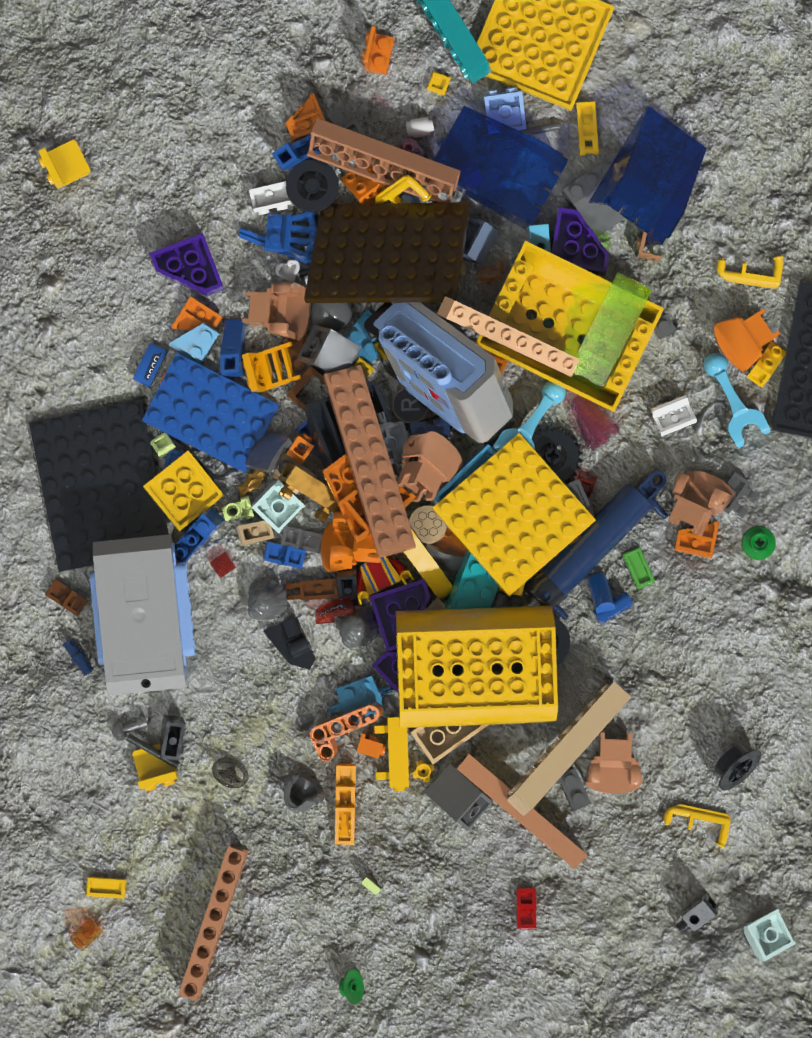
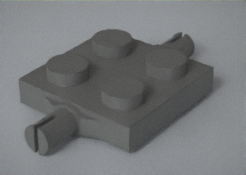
M380 412L377 416L391 465L394 467L396 476H399L402 471L400 463L404 459L402 457L403 446L408 439L407 431L403 421L396 423L387 422L385 412Z

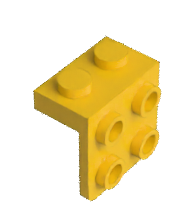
M71 140L48 152L45 148L38 151L41 156L38 160L42 168H47L49 174L46 176L50 184H55L57 189L91 172L75 140Z
M160 744L153 745V747L160 750ZM139 749L132 753L139 777V789H145V792L157 789L156 785L163 783L165 787L175 784V779H179L176 768L148 752Z

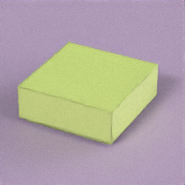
M162 433L150 441L160 458L176 448L166 433Z
M367 876L362 881V884L375 895L380 892L381 888Z

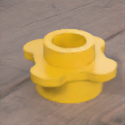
M422 760L417 761L416 770L412 773L413 777L429 782L434 766L432 764H425Z

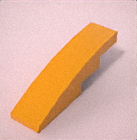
M336 764L335 844L354 845L356 764Z

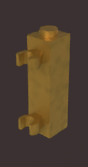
M288 462L279 476V479L286 482L285 486L279 491V495L289 500L293 495V491L297 489L322 505L316 511L314 517L323 523L327 520L330 511L333 513L341 511L328 486Z

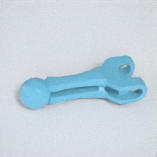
M721 353L709 354L703 363L704 370L708 375L716 378L728 398L733 414L728 431L738 448L744 446L745 441L741 432L747 424L757 425L763 434L770 433V427L763 413L755 409H748L735 393L726 372L728 368L726 357Z
M550 381L546 382L542 387V399L532 416L518 429L504 430L492 449L497 453L520 433L535 450L532 436L537 424L552 405L559 404L564 400L566 389Z

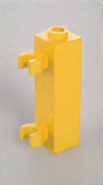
M399 717L388 718V725L374 726V734L388 733L389 772H376V780H389L390 788H394V791H405V787H409L407 728H399Z

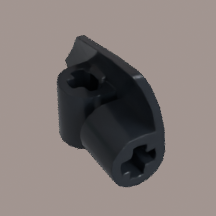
M298 617L288 619L281 624L263 630L264 634L289 664L311 669L316 658L307 636L303 633Z

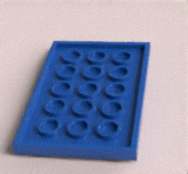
M176 353L142 422L245 473L247 469L245 465L246 460L254 445L264 436L279 404L255 392H251V390Z

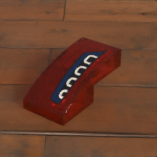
M353 598L338 599L315 610L316 624L335 623V616L353 614Z

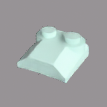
M278 479L272 482L255 499L251 508L277 533H280L283 527L305 505L294 495L289 500L279 495V491L284 485Z
M775 909L744 926V934L755 956L761 962L796 944L779 913V909Z

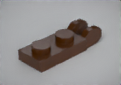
M337 579L299 581V583L284 584L285 589L300 587V595H287L288 600L305 601L339 598Z

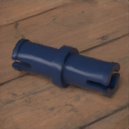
M73 638L70 641L67 640L62 645L71 656L72 663H76L84 677L94 671V668L85 658L86 654L84 651L81 652Z

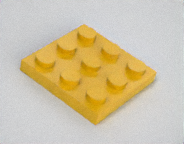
M189 450L143 486L178 531L182 530L224 496Z

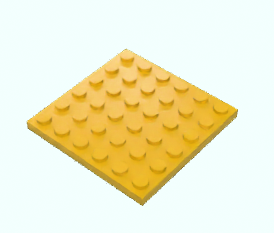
M495 0L477 41L492 71L485 77L510 87H517V90L521 89L522 92L572 112L615 6L600 0Z
M520 433L432 508L508 597L596 521Z

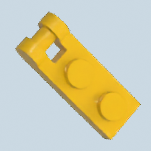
M595 101L576 103L579 156H585V154L599 155ZM585 141H592V146H585Z

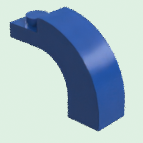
M311 134L298 142L286 143L272 153L282 170L292 169L302 161L313 159L307 156ZM319 147L313 148L316 154L321 153Z

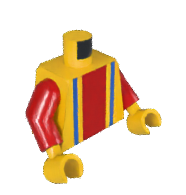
M391 556L381 557L380 563L367 562L361 565V569L357 572V597L359 604L362 605L361 600L364 598L370 602V596L402 581L407 585L406 578L411 577L414 580V577L401 562Z

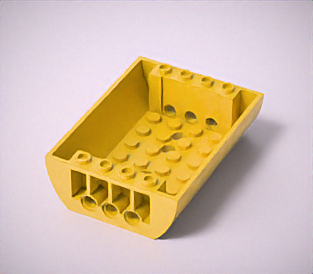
M525 241L488 316L580 359L572 377L481 334H479L476 344L490 353L609 411L615 412L664 308ZM528 310L535 311L536 319L529 320L526 317V312ZM551 318L554 323L553 327L549 329L544 327L543 320ZM579 335L587 337L588 342L586 345L578 343L577 338ZM597 343H601L605 347V351L601 354L595 351L594 347Z
M551 606L396 611L399 728L556 722L558 712L556 634L554 614ZM515 662L521 663L523 667L522 671L517 674L511 670V666ZM500 663L503 670L500 674L492 672L493 664ZM456 664L463 667V673L459 676L452 673V668ZM440 665L443 667L444 672L441 676H435L432 673L434 666Z

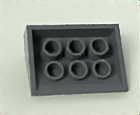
M625 146L569 184L561 193L570 207L579 211L582 218L597 237L656 197L637 162Z

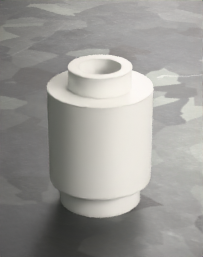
M428 117L411 119L410 122H406L408 137L430 136L431 131H434L433 121L428 120Z

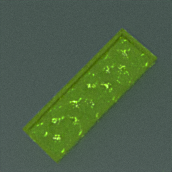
M617 272L575 356L580 360L571 378L601 392L652 292L651 288Z

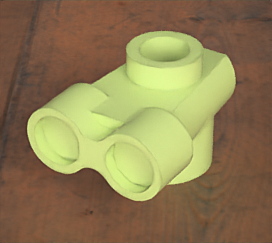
M249 495L241 497L240 501L229 503L222 507L225 521L246 518V520L254 518ZM232 508L237 510L236 515H230Z

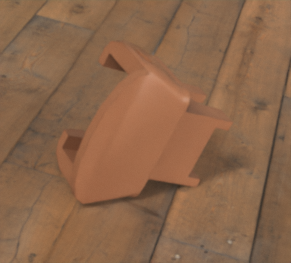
M281 282L272 284L271 288H267V292H245L244 296L250 297L249 317L242 318V322L249 323L253 327H266L267 332L276 336L297 341L302 340L307 332L311 315V303H306L304 300L306 287L295 282Z
M428 431L425 434L411 435L403 446L402 457L404 459H402V463L404 466L397 480V485L402 487L404 484L416 496L413 500L414 502H420L425 491H427L425 500H434L441 483L450 482L451 478L462 467V458L457 449L445 437L436 432ZM418 456V461L409 462L410 457Z
M688 471L685 474L679 472L672 492L675 494L674 498L678 500L668 522L678 526L682 520L694 526L692 533L702 537L711 515L716 516L717 513L721 515L735 497L734 491L731 486L714 475L701 471Z
M605 732L599 733L598 756H594V760H590L585 783L589 788L603 793L616 794L634 791L643 784L640 762H636L635 758H631L632 733H626V740L605 739Z

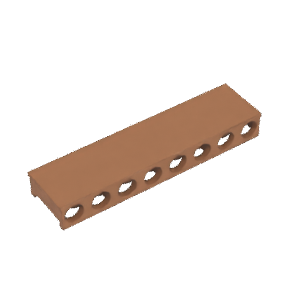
M316 118L311 131L310 147L307 156L387 186H390L402 176L409 175L422 186H427V191L432 195L428 201L433 203L451 202L455 195L460 170ZM319 147L322 154H316L313 148ZM333 153H337V157H338L340 160H339V161L333 160V159L331 158V155H332ZM355 160V164L358 167H351L349 161ZM373 166L375 174L368 173L366 168ZM391 173L390 175L394 180H387L384 175ZM411 187L403 191L420 197ZM440 193H446L448 195V199L441 200L439 199L438 195Z
M469 753L466 754V757L456 769L567 864L576 869L588 855L536 810L532 809L525 816L520 814L506 801L510 797L508 792L511 789Z
M233 844L228 845L178 994L180 997L183 996L197 1001L198 997L201 996L249 852L248 850L233 846Z

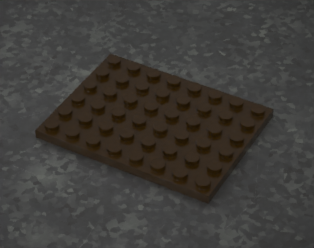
M470 202L331 204L328 208L320 211L304 296L305 302H443L445 296L456 301L471 209Z

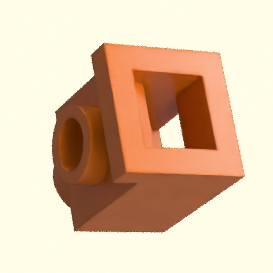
M298 433L292 445L287 448L286 455L302 465L315 446L314 442H312V437L307 433L303 435ZM303 443L305 444V447L303 449H300L298 447V444Z
M362 733L356 752L379 759L380 755L384 756L387 745L380 743V739L369 736V739H366V734Z

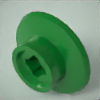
M751 527L742 537V549L751 559L764 560L770 557L775 550V536L766 527ZM758 538L763 542L760 547L755 544Z
M356 969L349 970L339 983L341 995L346 997L352 1004H358L364 994L363 978Z

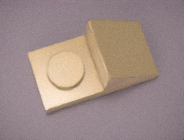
M265 520L236 527L242 546L274 538L272 527Z

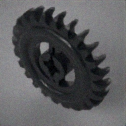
M547 426L546 432L540 428V435L534 432V439L532 440L535 451L539 454L543 446L550 444V448L546 450L543 456L545 463L550 467L551 459L547 455L551 454L554 445V455L558 458H555L552 463V471L564 484L565 480L572 482L570 476H578L574 470L582 469L577 463L584 462V460L578 458L584 453L577 451L582 445L574 444L578 438L570 439L572 432L565 435V428L558 432L557 426H555L553 431ZM557 445H559L566 453V462L561 469L554 471V466L561 460V452L557 449Z

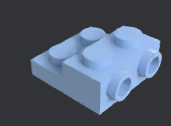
M508 87L506 92L499 93L498 89L488 90L487 94L483 95L489 134L527 129L521 89L517 90V87Z

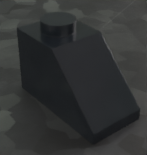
M352 565V569L337 571L339 604L359 605L356 565Z
M164 715L160 734L161 759L179 761L186 727L183 717Z

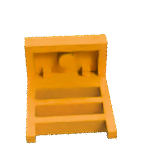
M292 342L259 353H246L242 355V365L246 370L247 384L251 392H265L301 379L300 375L295 376L287 348L292 346ZM278 350L282 352L288 379L284 377ZM269 353L272 354L275 370L279 381L276 383L274 380L273 372L268 357Z

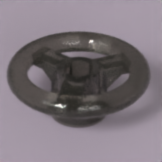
M229 757L220 758L212 766L214 778L225 787L237 789L245 786L248 782L249 774L246 767L236 759ZM223 763L230 764L226 770H218L219 765ZM236 767L243 773L242 780L236 775Z

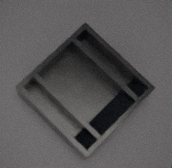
M376 381L366 383L376 416L380 412H385L387 422L392 423ZM329 396L305 405L308 429L324 469L346 454Z

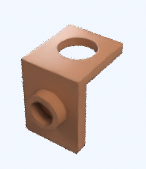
M644 229L642 237L637 239L635 247L639 249L637 257L660 262L661 256L643 252L648 230Z

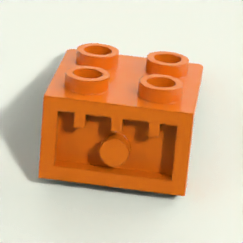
M373 25L371 31L367 30L366 33L367 49L363 48L362 65H364V69L367 72L387 76L395 37L376 34V26Z
M373 166L366 168L368 173L375 174ZM348 172L340 178L341 182L356 197L359 204H375L376 196L388 187L352 172ZM387 174L384 175L387 180H390Z

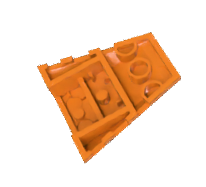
M345 454L322 472L357 543L371 536L349 460L347 454ZM403 486L398 487L404 508H406L416 496L405 490Z

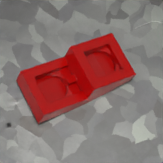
M516 888L517 930L537 928L536 888Z

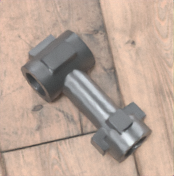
M145 716L136 717V722L125 726L122 722L112 726L113 730L111 731L113 737L117 741H121L127 738L126 733L136 729L144 731L149 725Z

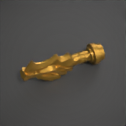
M256 469L252 473L248 472L246 481L241 485H237L240 497H244L248 492L250 493L260 488L264 483L263 480H265L267 473Z

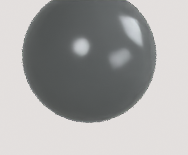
M311 303L310 322L313 326L329 328L335 332L340 331L351 320L353 313L352 303Z

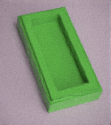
M640 547L622 554L637 590L655 582Z

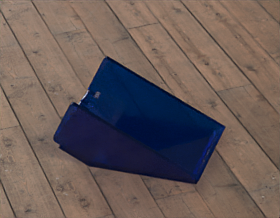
M463 106L433 161L461 171L456 190L522 229H526L533 224L540 212V209L535 204L543 207L550 194L544 188L552 190L559 178L553 172L556 171L561 174L568 159L562 153L539 139Z
M646 106L589 200V203L591 205H606L607 203L616 212L621 210L620 215L632 223L635 222L637 227L649 233L645 243L662 245L666 238H670L684 215L707 148L650 106Z

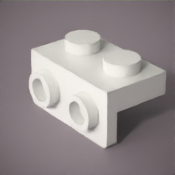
M286 181L249 189L254 213L258 212L259 215L270 213L269 209L277 208V211L288 209V205L291 204L286 192Z
M687 395L676 397L670 402L658 404L655 408L651 409L652 418L661 436L697 422L689 405Z

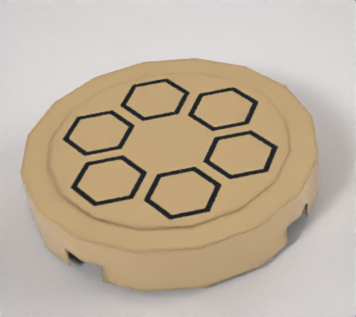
M434 506L417 508L409 519L410 527L421 543L433 544L438 542L446 532L447 526L432 510Z

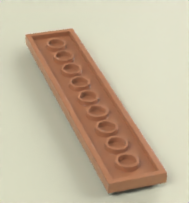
M361 365L324 374L323 378L378 558L415 549V540Z

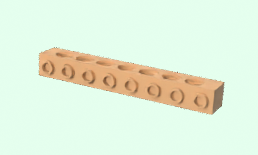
M446 296L438 310V315L572 377L580 360Z

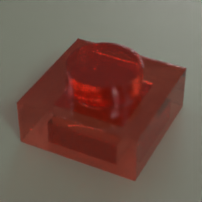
M226 552L210 562V565L220 579L236 569Z

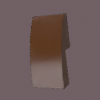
M54 579L44 594L77 617L88 602L87 599L57 579Z

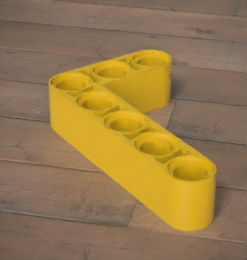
M412 531L416 548L404 551V554L420 576L425 579L426 584L439 600H442L450 594L453 585Z

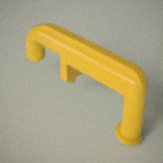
M404 175L376 196L375 204H383L388 200L396 204L401 203L402 199L397 195L408 187H411L421 197L423 202L429 200L432 195L413 177Z
M784 256L773 257L775 261L773 277L745 273L746 261H743L741 273L725 270L726 261H724V258H720L717 261V272L728 282L776 289L781 283Z
M682 804L669 807L665 811L663 818L665 825H669L672 822L673 814L689 817L688 830H691L694 819L721 824L719 838L715 844L725 849L731 819L727 814Z

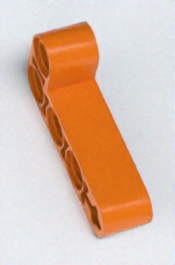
M371 702L318 723L310 731V738L319 758L323 761H330L338 753L335 737L377 721L383 713L382 706L378 702ZM370 710L376 711L375 715L372 713L365 717V714H367ZM351 715H356L359 718V723H354L351 720ZM334 722L340 723L342 730L335 729ZM316 730H323L324 737H319ZM324 747H329L332 750V755L326 754Z

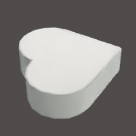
M294 259L287 261L286 264L280 263L276 267V274L288 282H295L300 270V264Z

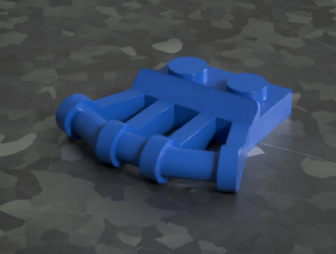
M305 212L294 216L290 214L268 213L264 251L288 253L305 262H310L318 226L315 219L316 213ZM308 220L310 226L292 225V223ZM291 232L310 234V238L291 237ZM290 245L307 246L305 252H301Z

